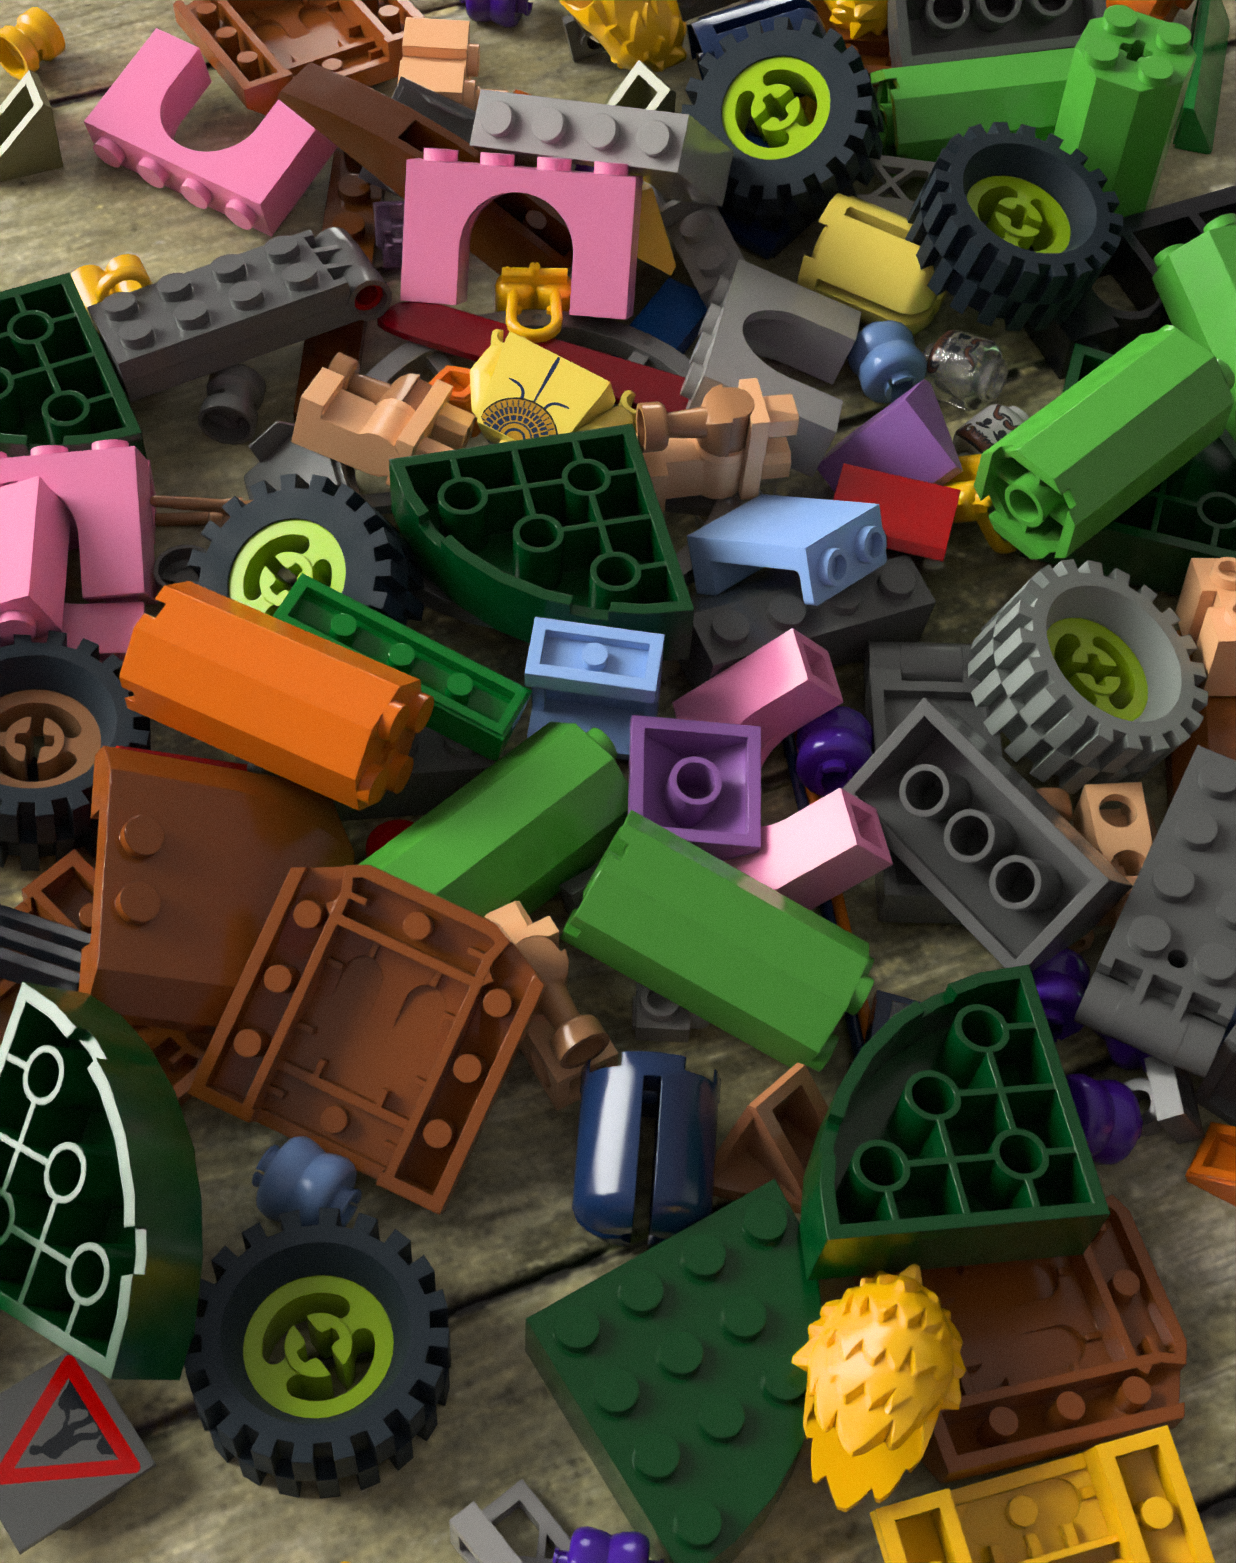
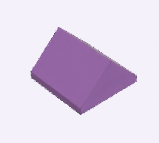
M925 379L838 442L823 457L817 468L834 492L836 491L843 463L942 486L963 472L933 387Z
M632 715L630 719L628 814L633 810L722 861L758 853L761 848V726Z

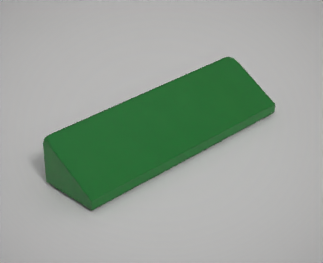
M1197 0L1191 21V40L1189 44L1197 54L1174 131L1173 144H1175L1174 148L1203 154H1210L1213 150L1230 29L1228 15L1222 0Z
M303 573L273 615L277 619L420 679L421 691L434 697L433 710L426 727L493 761H497L502 754L532 695V690Z

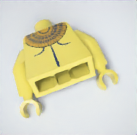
M493 330L491 346L482 354L470 370L472 412L477 418V424L483 436L494 444L633 424L635 433H637L636 410L631 408L636 396L633 391H624L618 406L613 407L616 399L610 381L511 331L503 343V330Z

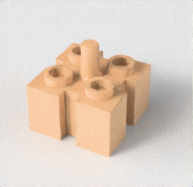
M406 17L402 43L403 57L400 60L398 82L400 77L403 76L476 111L481 89L480 86H476V80H471L470 77L479 76L480 44L470 43V21ZM483 89V90H492V91H500V92H508V93H509L508 90Z
M1191 558L1175 614L1180 618L1178 624L1182 636L1190 634L1198 648L1194 651L1191 662L1204 664L1207 678L1198 687L1208 691V696H1236V558Z

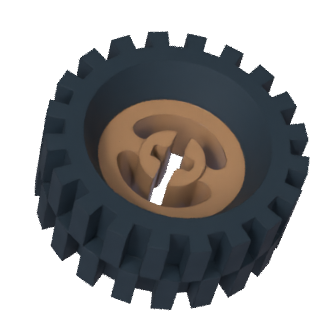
M50 630L47 643H33L31 635L13 634L14 644L0 647V867L2 868L8 855L20 856L21 871H40V857L55 856L58 862L73 849L76 850L84 846L92 858L95 857L99 822L98 819L91 818L95 754L103 746H125L151 750L150 718L128 709L125 698L134 696V693L121 686L119 675L123 661L112 654L101 663L98 644L83 638L78 648L73 649L67 647V633ZM33 736L44 737V747H41L37 761L39 782H29L28 779L29 769L27 765L31 764L35 756Z

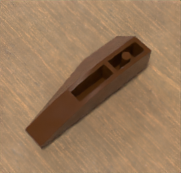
M311 62L279 92L277 99L404 200L406 160L424 159V148L459 150L458 161L480 163L481 152L436 122L360 82ZM510 192L494 199L478 216L471 233L470 252L497 274H502V267H529L532 262L539 263L540 268H568V276L572 273L573 245L569 229L561 215L546 201L527 193Z

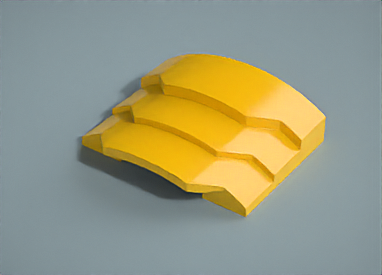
M1168 1425L1099 1444L1072 1456L950 1490V1488L880 1507L870 1512L884 1563H1215Z

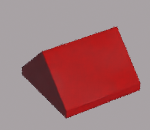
M843 463L833 500L879 504L882 527L887 538L886 549L944 562L961 490Z

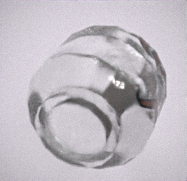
M949 330L936 343L931 342L925 348L923 354L926 358L927 368L924 379L931 383L937 401L965 411H975L981 409L986 403H993L1001 394L1007 379L1008 365L1002 358L1000 347L994 341L962 330Z

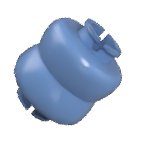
M877 321L864 326L863 330L858 332L856 341L847 356L850 369L859 377L863 393L873 402L883 404L894 402L925 379L927 374L926 358L915 346L912 332L903 323L897 321Z
M306 1136L293 1137L281 1148L276 1144L268 1148L256 1167L257 1170L263 1171L264 1175L255 1172L252 1178L253 1186L259 1187L256 1196L257 1208L266 1218L280 1222L279 1214L299 1209L301 1226L319 1225V1207L339 1208L342 1227H346L357 1209V1206L351 1205L350 1202L358 1204L362 1194L360 1189H354L357 1178V1170L354 1164L344 1156L326 1153L315 1141Z

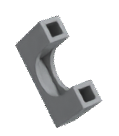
M483 89L480 90L470 146L479 152L515 155V166L537 167V157L572 159L571 170H575L576 164L594 167L595 161L628 164V175L643 176L644 182L652 185L671 200L723 206L734 153L733 150L689 114Z
M738 259L730 278L720 274L707 303L709 308L698 332L700 337L689 362L691 367L681 388L680 396L689 399L686 409L701 407L705 395L712 387L722 384L723 387L738 388L739 379L749 378L758 379L763 396L792 394L799 414L797 435L781 437H786L791 451V469L813 477L837 433L843 400L777 372L757 356L779 361L833 385L856 341L862 312Z

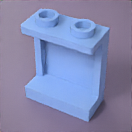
M761 494L687 535L697 594L716 596L760 569L768 567L798 572L804 603L806 605L818 606L878 569L887 561V538L882 527L880 505L875 503Z
M535 617L524 673L525 686L532 687V710L527 738L549 722L576 723L584 732L595 727L602 730L614 744L617 751L616 759L629 761L630 719L632 715L658 717L665 635Z

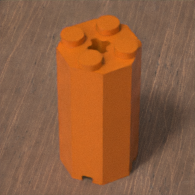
M191 581L164 585L155 600L166 604L158 616L155 618L144 613L134 626L119 675L122 688L134 693V696L125 698L128 709L358 811L380 802L387 790L395 794L400 793L407 784L414 765V759L408 755L415 734L420 733L426 726L434 706V697L421 691L420 679Z

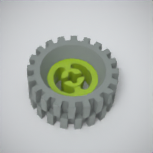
M1074 559L1062 560L1053 569L1050 565H1047L1039 570L981 628L982 632L974 639L970 649L971 652L977 655L968 663V678L982 681L971 694L976 707L988 706L992 713L983 722L992 737L1003 732L1011 742L1004 751L1015 762L1025 755L1034 763L1029 774L1042 782H1045L1053 774L1059 776V788L1071 794H1075L1085 784L1137 782L1190 738V734L1199 728L1204 717L1198 712L1207 706L1208 691L1197 687L1207 678L1204 664L1190 661L1189 656L1198 648L1190 634L1179 636L1173 628L1180 621L1175 612L1169 607L1161 613L1152 604L1157 594L1145 584L1138 591L1128 586L1129 574L1116 568L1106 577L1103 576L1102 563L1087 560L1078 569Z

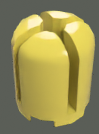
M837 193L829 202L818 221L826 226L816 242L812 257L804 254L797 284L861 311L860 322L870 324L887 320L897 321L909 328L913 337L916 336L933 320L948 291H944L937 296L927 286L934 274V267L929 266L922 270L920 269L916 257L920 246L906 240V236L913 224L908 223L906 217L854 196L848 197Z

